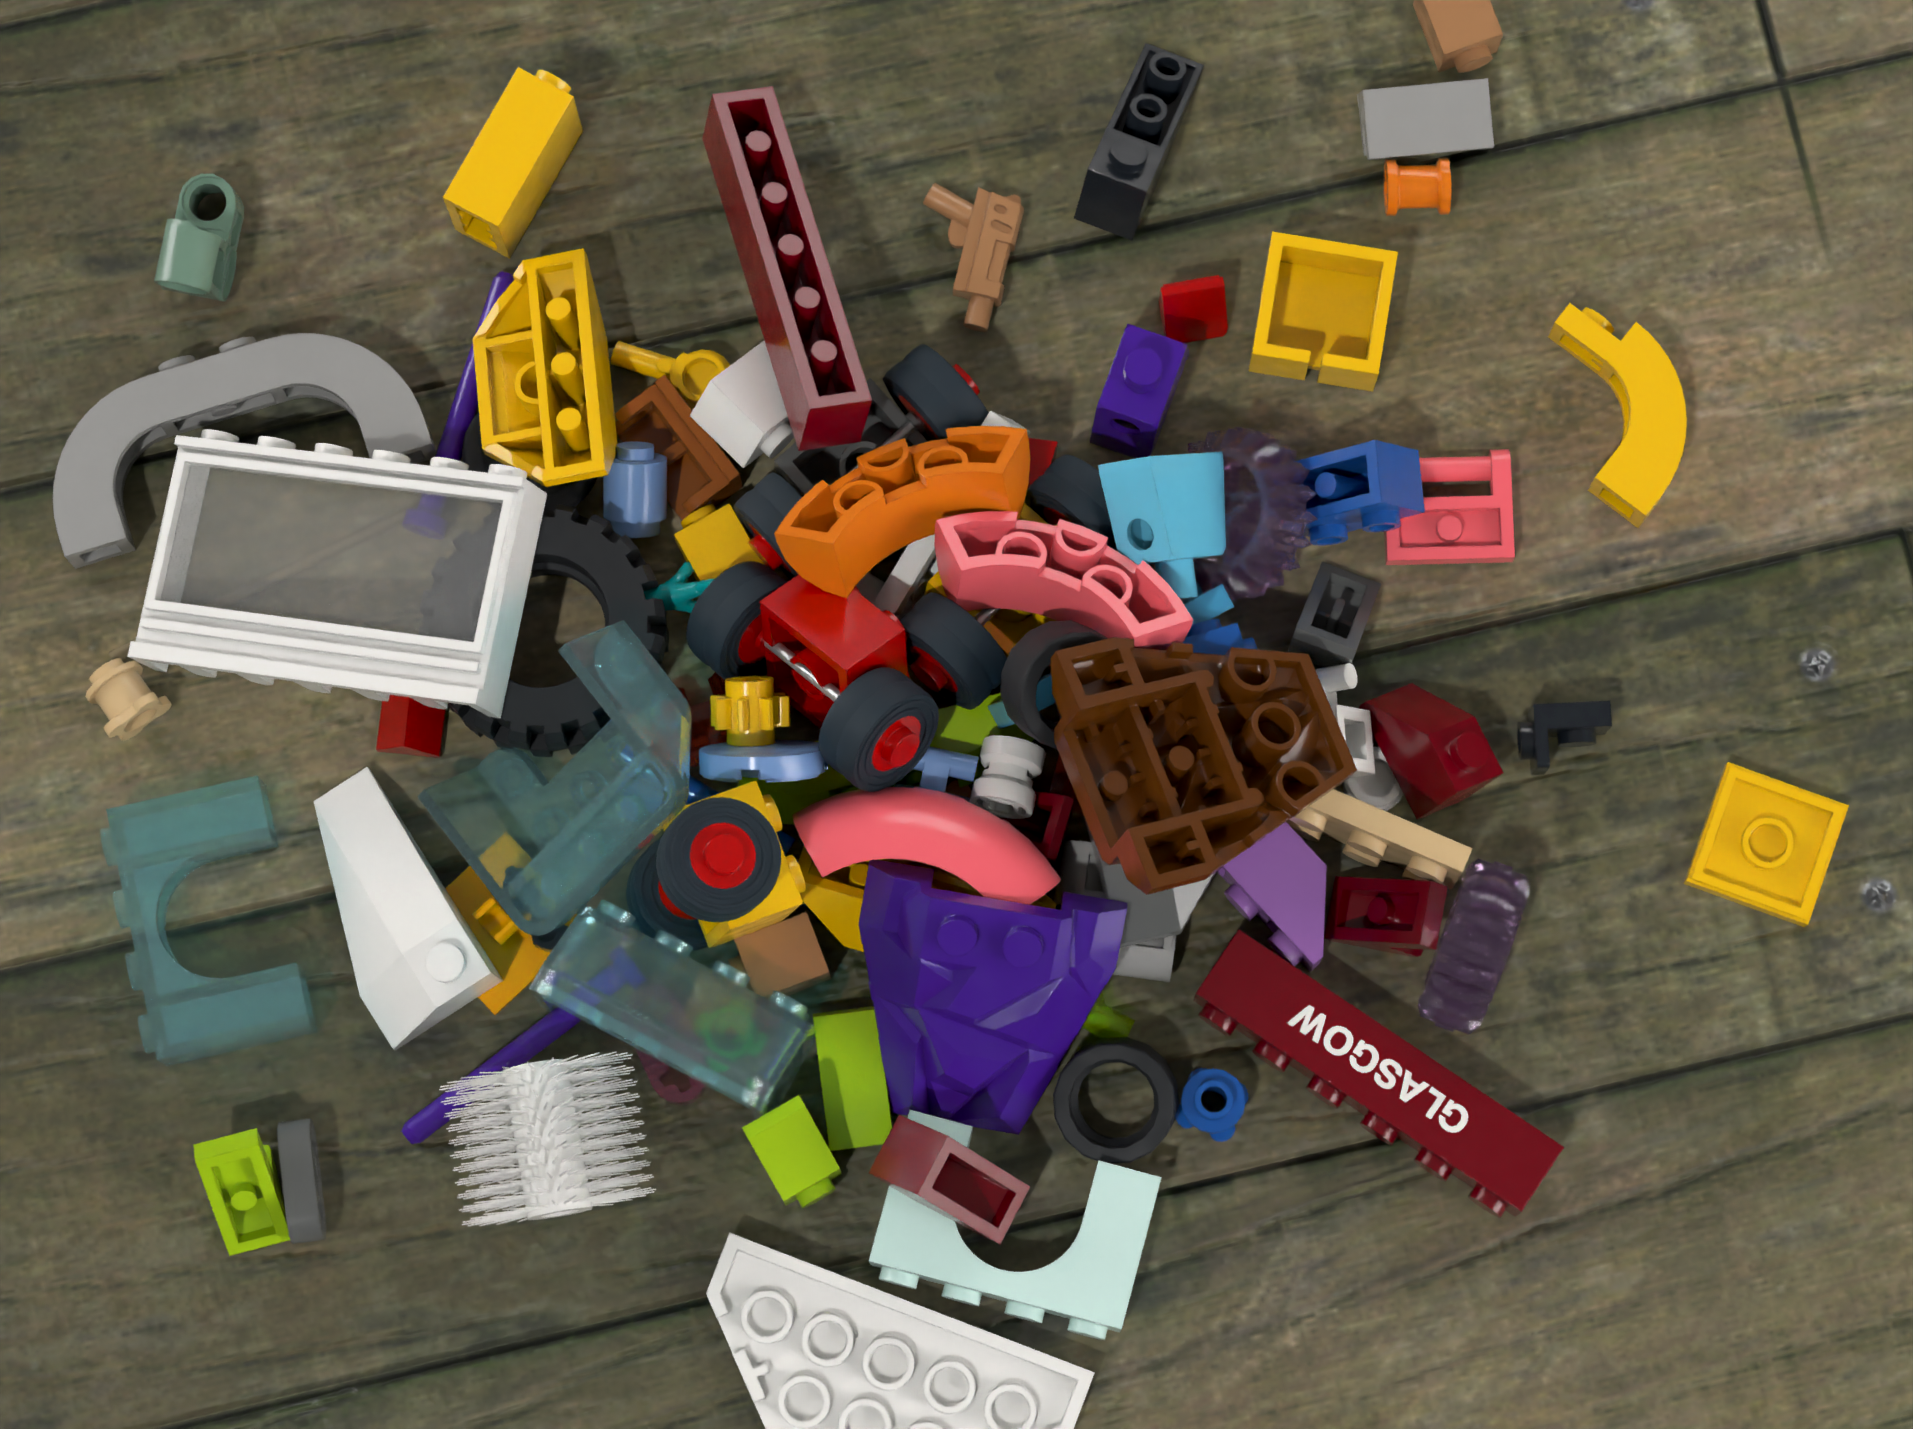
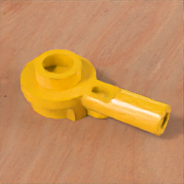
M622 341L616 343L611 356L612 365L656 379L665 375L692 411L710 380L730 366L724 356L712 350L701 349L689 354L683 352L675 359Z

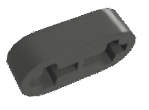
M311 1118L279 1122L277 1126L278 1150L286 1221L291 1243L298 1244L325 1240V1208L317 1138Z

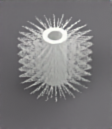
M598 1052L571 1061L567 1060L578 1056V1054L567 1059L552 1058L551 1060L527 1062L526 1064L510 1068L502 1067L505 1068L503 1072H479L491 1073L493 1075L461 1077V1079H476L447 1082L457 1084L440 1086V1088L454 1086L439 1089H452L445 1092L465 1089L458 1091L456 1095L468 1094L447 1097L445 1099H457L441 1101V1103L455 1101L445 1103L444 1105L458 1103L453 1105L456 1106L474 1101L478 1102L466 1104L465 1106L480 1105L452 1109V1111H461L445 1113L452 1115L444 1117L460 1115L450 1119L463 1116L468 1117L461 1119L478 1117V1119L460 1121L472 1122L452 1124L450 1126H461L446 1128L453 1129L448 1132L466 1129L457 1131L459 1133L481 1128L470 1132L478 1134L456 1136V1138H466L449 1140V1142H456L448 1144L459 1143L454 1145L456 1146L471 1143L466 1145L469 1146L481 1143L484 1145L467 1147L465 1149L471 1150L458 1151L454 1153L460 1154L450 1155V1157L457 1156L453 1157V1159L481 1156L474 1160H483L462 1163L461 1165L465 1166L454 1167L455 1170L453 1171L463 1170L459 1171V1173L475 1170L470 1173L481 1170L486 1172L498 1171L469 1175L476 1177L463 1178L459 1180L465 1181L455 1182V1184L461 1183L457 1184V1186L484 1183L479 1186L482 1189L468 1190L465 1192L470 1193L458 1194L460 1197L457 1198L467 1197L463 1198V1200L478 1197L475 1198L476 1200L497 1195L490 1198L496 1200L474 1202L475 1205L463 1206L464 1209H459V1211L465 1210L462 1212L472 1211L470 1213L484 1210H488L485 1212L498 1209L513 1210L486 1213L483 1215L488 1216L470 1218L475 1220L463 1221L465 1224L462 1225L473 1226L482 1224L479 1226L493 1223L499 1225L518 1219L522 1220L517 1222L527 1219H548L592 1210V1206L614 1205L604 1203L630 1201L633 1199L629 1198L646 1196L642 1194L654 1193L653 1190L656 1189H651V1187L644 1189L638 1187L625 1191H620L623 1188H616L638 1185L637 1182L649 1181L648 1178H654L652 1174L640 1176L644 1175L643 1173L629 1176L630 1174L625 1172L640 1170L642 1168L638 1167L650 1166L648 1163L651 1162H646V1160L634 1162L635 1160L615 1165L611 1164L618 1163L619 1161L605 1162L629 1159L633 1157L627 1156L640 1155L644 1153L639 1152L649 1151V1149L642 1150L647 1149V1147L635 1149L639 1148L638 1146L619 1150L625 1147L615 1146L637 1143L634 1140L645 1139L644 1136H647L641 1135L642 1133L634 1135L627 1133L609 1137L614 1135L611 1133L627 1132L629 1130L624 1129L640 1127L635 1125L644 1124L638 1123L643 1122V1120L630 1122L635 1120L633 1119L614 1123L621 1121L619 1119L605 1120L633 1116L625 1114L637 1113L640 1111H629L642 1109H632L637 1106L619 1109L626 1107L622 1106L608 1110L609 1106L624 1105L615 1103L635 1101V1099H626L640 1096L629 1097L638 1095V1093L621 1096L630 1092L614 1096L609 1095L616 1094V1092L603 1093L626 1090L628 1088H616L636 1085L625 1084L636 1083L637 1081L623 1083L632 1081V1079L611 1083L621 1079H617L619 1077L605 1078L630 1074L622 1072L635 1070H625L633 1068V1066L616 1069L625 1067V1065L609 1068L611 1067L609 1064L623 1063V1061H613L631 1059V1057H622L632 1056L633 1054L614 1057L627 1054L628 1052L606 1056L617 1053L612 1052L587 1058L600 1053ZM601 1065H609V1066H604V1067H594V1066H601ZM608 1079H617V1080H612V1081H608V1082H604V1083L601 1082V1081L608 1080ZM471 1089H472V1090H475V1091H473V1092L459 1093V1092H463V1091H467V1090H471ZM603 1095L595 1098H590L592 1096ZM600 1137L592 1140H587L589 1138ZM609 1148H617L609 1151H603ZM491 1155H497L495 1157L483 1158ZM627 1174V1175H623V1176H619V1177H615V1178L608 1179L609 1177H611L610 1175ZM590 1179H598V1180H594V1181L588 1182V1180H590ZM494 1182L500 1183V1184H497V1185L482 1186V1185H486V1184H490V1183H494ZM615 1190L601 1194L602 1191ZM510 1193L514 1194L513 1196H503ZM525 1205L524 1208H515L518 1206Z

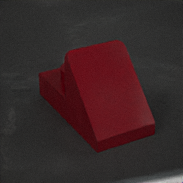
M1335 876L1324 939L1411 957L1421 956L1423 949L1436 950L1448 887L1425 880Z

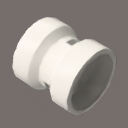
M1003 735L985 737L979 755V760L985 769L982 772V776L973 783L970 803L999 817L1011 819L1031 817L1037 796L1032 789L1033 781L1031 779L1037 777L1042 772L1046 755L1044 749L1037 744L1016 737Z

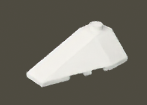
M366 767L313 802L359 995L389 1044L396 1051L502 982L503 979L370 768Z

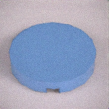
M775 740L774 744L765 746H731L724 742L704 746L699 750L700 774L704 778L716 781L737 782V780H742V777L759 778V780H765V783L798 781L819 777V774L824 773L825 769L828 770V763H826L820 753L818 742Z

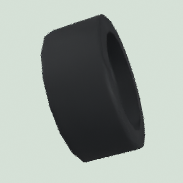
M1072 620L1049 621L1028 631L1011 649L1002 669L1000 695L1010 719L1024 733L1038 742L1057 749L1054 741V728L1058 722L1044 718L1036 706V690L1044 669L1051 663V657L1055 651L1108 638L1092 628Z
M1128 1037L1101 1038L1082 1047L1060 1072L1053 1093L1054 1117L1065 1140L1083 1156L1110 1164L1131 1163L1152 1153L1169 1133L1179 1107L1177 1080L1167 1060L1149 1044ZM1121 1062L1135 1067L1147 1078L1153 1090L1154 1108L1150 1120L1140 1131L1128 1137L1111 1138L1097 1133L1085 1122L1079 1110L1078 1093L1083 1079L1092 1069L1105 1063Z

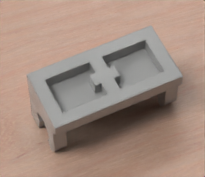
M1488 78L1362 90L1357 94L1364 156H1367V160L1494 148Z

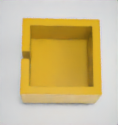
M1272 231L1249 372L1305 380L1307 369L1319 370L1317 383L1373 392L1379 375L1398 252Z

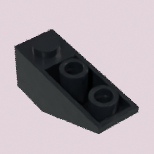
M1145 44L1087 169L1074 219L1131 241L1133 240L1153 196L1202 73L1203 64L1150 44Z

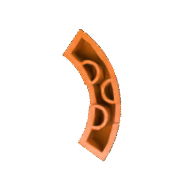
M1005 426L956 427L946 429V439L929 441L908 447L905 438L878 447L857 457L858 468L842 476L831 485L821 480L808 491L789 511L775 531L776 542L787 563L802 578L823 591L848 598L864 575L884 558L908 544L934 535L935 524L938 519L984 511L1018 512V520L1024 506L1029 484L1030 449L1027 429Z

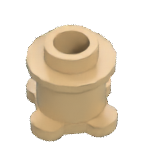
M121 658L113 659L100 666L89 678L92 685L87 690L85 697L91 704H99L110 720L104 726V731L109 738L118 735L121 741H126L136 736L151 721L166 713L172 705L167 696L158 698L154 692H151L140 676L143 668L137 661L124 663Z

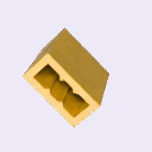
M518 67L443 196L456 231L509 259L583 132L574 96L569 94L571 87L562 79L541 69L534 76Z

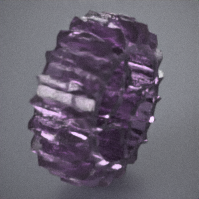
M1242 427L1228 428L1227 432L1222 430L1207 432L1205 442L1188 443V454L1223 453L1226 549L1219 556L1193 559L1196 582H1198L1203 592L1223 584L1231 601L1244 599V597L1256 598L1264 596L1267 587L1284 586L1283 570L1291 571L1292 569L1301 568L1295 554L1297 548L1312 545L1303 535L1305 525L1318 520L1311 512L1306 511V504L1317 494L1309 486L1302 485L1310 470L1303 467L1301 463L1295 462L1297 451L1292 450L1288 445L1279 443V439L1274 438L1272 434L1255 431L1254 433L1253 430ZM1250 471L1253 474L1255 480L1251 479Z
M1478 858L1466 869L1441 932L1437 949L1434 952L1418 1000L1420 1017L1435 1022V1026L1451 1032L1458 1030L1471 1034L1479 1028L1487 1013L1508 960L1530 892L1527 876L1512 871L1513 867L1496 861L1492 864Z

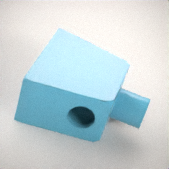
M1207 452L1148 456L1098 465L1117 551L1137 565L1142 561H1145L1147 564H1155V571L1170 585L1180 599L1198 597L1193 559L1219 556L1226 549L1223 453Z

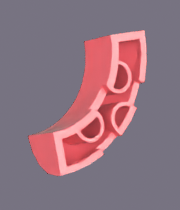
M1013 511L975 512L936 520L934 546L944 592L948 599L966 611L1012 609L1039 614L1056 621L1072 620L1092 628L1107 638L1134 639L1135 648L1167 650L1172 642L1183 643L1192 626L1193 618L1182 600L1149 564L1142 561L1137 565L1125 555L1107 545L1108 537L1086 527L1059 519L1057 526L1035 521L1017 520L1018 512Z
M887 787L879 791L868 792L857 789L817 801L792 815L797 832L822 877L849 865L869 860L906 859L923 862L950 872L970 884L984 897L1028 905L1041 898L1061 881V878L1047 858L1025 835L1009 822L966 801L964 798L938 790L920 787Z

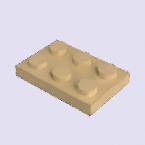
M1335 789L1295 817L1286 821L1302 838L1318 842L1321 835L1345 844L1342 852L1360 863L1378 867L1380 860L1404 869L1402 875L1404 880L1433 881L1447 886L1450 890L1463 873L1473 849Z

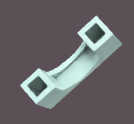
M909 1110L908 1119L948 1135L969 1148L973 1126ZM1098 1160L1083 1221L1076 1239L1070 1248L1051 1264L1026 1272L1001 1270L985 1263L966 1246L958 1232L955 1221L889 1186L869 1263L872 1266L881 1268L879 1280L916 1289L919 1278L944 1285L942 1297L979 1306L983 1295L1007 1302L1004 1312L1007 1315L1042 1323L1044 1313L1046 1312L1070 1319L1067 1328L1070 1332L1105 1340L1107 1330L1119 1333L1122 1330L1162 1177Z

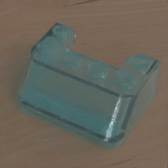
M624 620L569 641L558 650L611 720L550 781L547 780L525 752L518 748L510 749L504 747L490 753L477 767L430 786L417 796L512 921L522 931L530 935H545L564 926L684 808L688 800L692 723L690 707L682 693Z
M601 900L597 909L583 905L541 965L529 987V991L541 1007L549 1012L558 1007L751 1109L755 1119L779 1107L815 1040L814 1027L807 1022L810 1017L806 1013L808 1008L775 990L768 1000L747 989L746 986L751 978L719 960L715 961L712 969L689 958L693 947L667 932L658 930L654 939L639 932V925L634 922L636 917L608 901Z

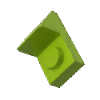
M257 1128L193 1145L195 1163L229 1256L290 1240L285 1204L272 1150L269 1145L262 1144Z

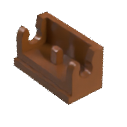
M663 375L652 386L624 405L615 414V417L618 419L616 421V432L622 442L639 441L654 444V453L667 457V502L682 521L689 514L704 506L713 504L714 507H717L743 488L739 472L714 439L690 417L692 410L668 378Z

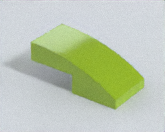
M874 1006L814 1013V1031L830 1151L884 1144L892 1129Z

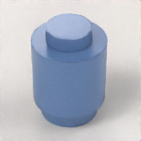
M639 441L618 443L616 445L617 453L608 475L603 476V518L610 521L613 531L621 537L627 535L629 538H645L659 535L660 521L667 518V457L654 453V444Z

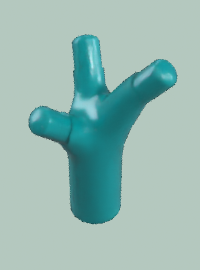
M684 562L672 578L656 588L644 591L646 600L652 598L662 599L665 611L676 610L691 613L697 602L693 598L701 596L714 579L686 583L694 570L690 562Z

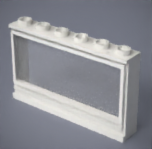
M203 429L200 438L176 435L174 444L178 446L139 628L136 641L130 642L127 657L155 671L167 672L168 665L170 664L180 666L194 674L215 678L217 672L221 671L236 673L251 682L263 685H273L274 679L293 681L309 690L321 693H331L332 687L352 689L367 698L379 701H389L390 695L410 697L425 706L437 709H447L448 703L469 705L489 717L501 718L547 497L546 492L526 479V471L502 464H490L488 473L469 471L468 464L444 457H432L429 466L411 464V458L386 450H374L372 459L353 457L352 450L328 443H316L314 452L296 450V444L270 436H259L257 445L239 443V437L233 434L212 429Z

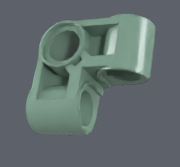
M199 174L190 178L183 185L179 194L175 219H167L154 278V283L160 285L163 290L219 301L227 300L235 275L236 251L244 220V205L240 196L223 178L215 174ZM212 193L225 195L226 207L218 218L211 221H203L198 218L197 208L205 196Z

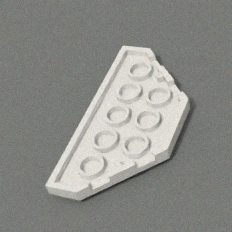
M732 1233L728 1235L706 1292L765 1429H1074L1095 1373Z

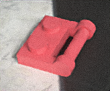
M1509 449L1489 450V456L1419 458L1422 483L1489 481L1491 496L1423 497L1425 513L1401 518V527L1384 531L1386 565L1513 562L1515 548L1511 457Z

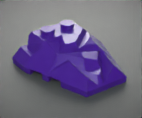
M869 860L859 918V930L876 1017L891 1113L908 1116L909 1110L977 1128L1019 1135L1075 1036H1077L1093 1005L1116 969L1128 903L1063 892L1060 910L935 889L932 888L934 869L883 860Z

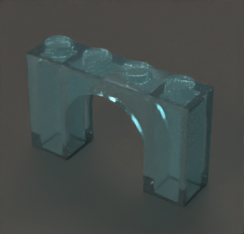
M257 775L106 809L110 827L100 830L101 843L108 866L118 865L122 889L113 891V901L121 929L127 927L131 929L135 951L126 953L125 958L133 990L143 989L148 1014L138 1016V1024L145 1052H156L159 1062L166 1066H171L317 1033L305 970L298 963L235 977L208 978L194 974L181 966L171 951L166 935V913L169 902L176 888L191 872L217 860L279 847L267 786Z

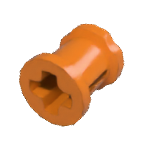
M1438 158L1437 163L1432 165H1398L1395 159H1385L1384 207L1386 216H1396L1399 209L1437 208L1440 215L1449 214L1451 207V170L1449 158Z

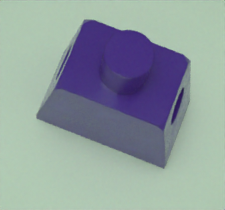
M1127 324L1096 408L1090 443L1135 459L1152 456L1189 355L1187 344ZM1113 419L1128 421L1139 429L1126 428L1116 423Z

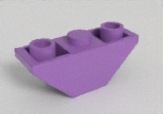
M1285 822L1254 846L1222 866L1217 873L1229 884L1230 887L1224 891V894L1237 911L1249 921L1257 915L1274 933L1267 941L1282 959L1294 967L1301 962L1309 972L1319 965L1323 958L1327 865Z

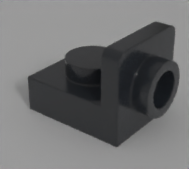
M1610 700L1533 704L1527 712V721L1518 722L1519 759L1530 760L1531 775H1544L1550 768L1548 737H1557L1559 747L1595 745L1596 735H1605L1612 727Z

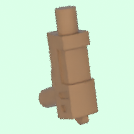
M934 183L927 193L923 204L951 220L948 231L949 243L953 248H963L953 286V296L969 300L963 325L971 330L986 332L988 331L993 307H999L1002 303L1005 286L1002 283L1010 252H1013L1016 247L1024 215L1021 199L1018 195L1003 197L978 187L973 205L939 184Z

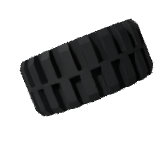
M557 504L555 511L543 512L530 578L546 575L568 577L577 580L592 592L602 607L605 618V638L600 654L582 674L557 686L543 688L528 687L509 678L501 718L489 717L469 705L448 703L451 710L479 737L485 735L494 740L497 747L513 753L518 748L530 750L533 757H553V751L569 749L571 755L590 750L589 742L604 736L606 741H609L623 732L620 725L631 715L638 718L649 704L646 697L652 687L659 686L665 670L663 666L664 653L669 652L667 612L665 611L662 599L652 598L646 600L644 591L656 588L659 585L650 564H646L642 558L639 548L627 535L621 537L613 531L611 523L595 514L588 519L580 516L576 507ZM501 511L483 518L487 526L474 535L467 529L453 541L457 550L449 560L443 557L439 559L431 573L435 579L431 591H424L420 609L424 615V627L419 628L420 635L474 642Z

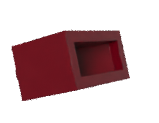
M1413 683L1368 700L1359 706L1360 709L1370 710L1372 733L1416 819L1463 801L1504 773L1475 716Z
M901 1115L896 1119L869 1171V1174L907 1197L998 1244H1001L1030 1189L1029 1185L948 1135Z

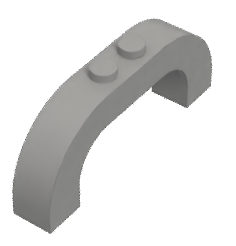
M297 333L272 337L256 342L254 337H242L224 343L219 347L220 353L199 360H196L192 355L172 358L158 366L159 372L131 381L102 398L85 414L69 436L62 450L53 484L54 519L64 557L77 569L136 550L124 510L123 491L125 481L137 458L150 446L163 439L289 400L319 398L341 406L358 421L370 459H372L374 450H386L406 455L411 458V464H417L430 460L432 457H435L437 452L426 418L411 389L387 362L358 344L330 335Z

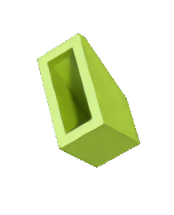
M799 1095L742 1127L749 1143L786 1206L798 1200L801 1207L806 1208L836 1190L831 1180L842 1174L840 1167Z

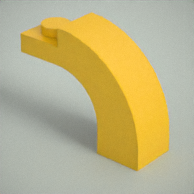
M1569 303L1554 322L1548 338L1605 380L1615 393L1623 416V433L1620 445L1595 476L1588 491L1635 527L1639 528L1669 486L1683 454L1687 415L1682 386L1677 372L1663 348L1640 324L1635 322L1620 341L1612 335L1615 331L1612 324L1601 314L1587 307L1580 311Z

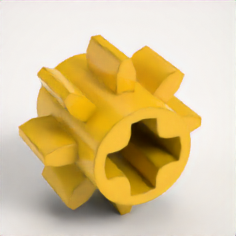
M739 676L725 679L726 695L710 696L711 726H714L715 730H726L728 745H771L775 743V727H790V696H785V692L774 693L773 677Z

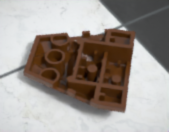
M1112 637L1058 650L1051 657L1052 694L1062 717L1054 728L1056 747L1101 859L1108 865L1121 864L1127 880L1146 895L1207 879L1221 869L1222 866L1254 846L1283 823L1295 817L1349 779L1357 771L1309 654L1231 647L1225 655L1194 653L1192 644L1172 642L1167 650L1135 648L1134 639Z

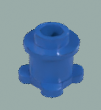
M1199 1068L1192 1071L1188 1077V1082L1183 1088L1181 1104H1179L1175 1115L1176 1122L1184 1129L1195 1127L1202 1132H1207L1216 1142H1225L1231 1139L1235 1133V1125L1243 1115L1245 1104L1248 1100V1091L1245 1085L1224 1070ZM1211 1091L1217 1092L1224 1099V1108L1219 1112L1207 1111L1201 1103L1202 1095Z

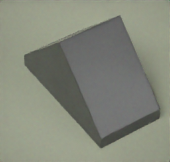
M1322 562L1294 631L1288 652L1309 654L1313 664L1324 668L1346 663L1351 664L1381 583Z

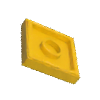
M1727 762L1719 780L1684 884L1805 928L1809 924L1849 805Z

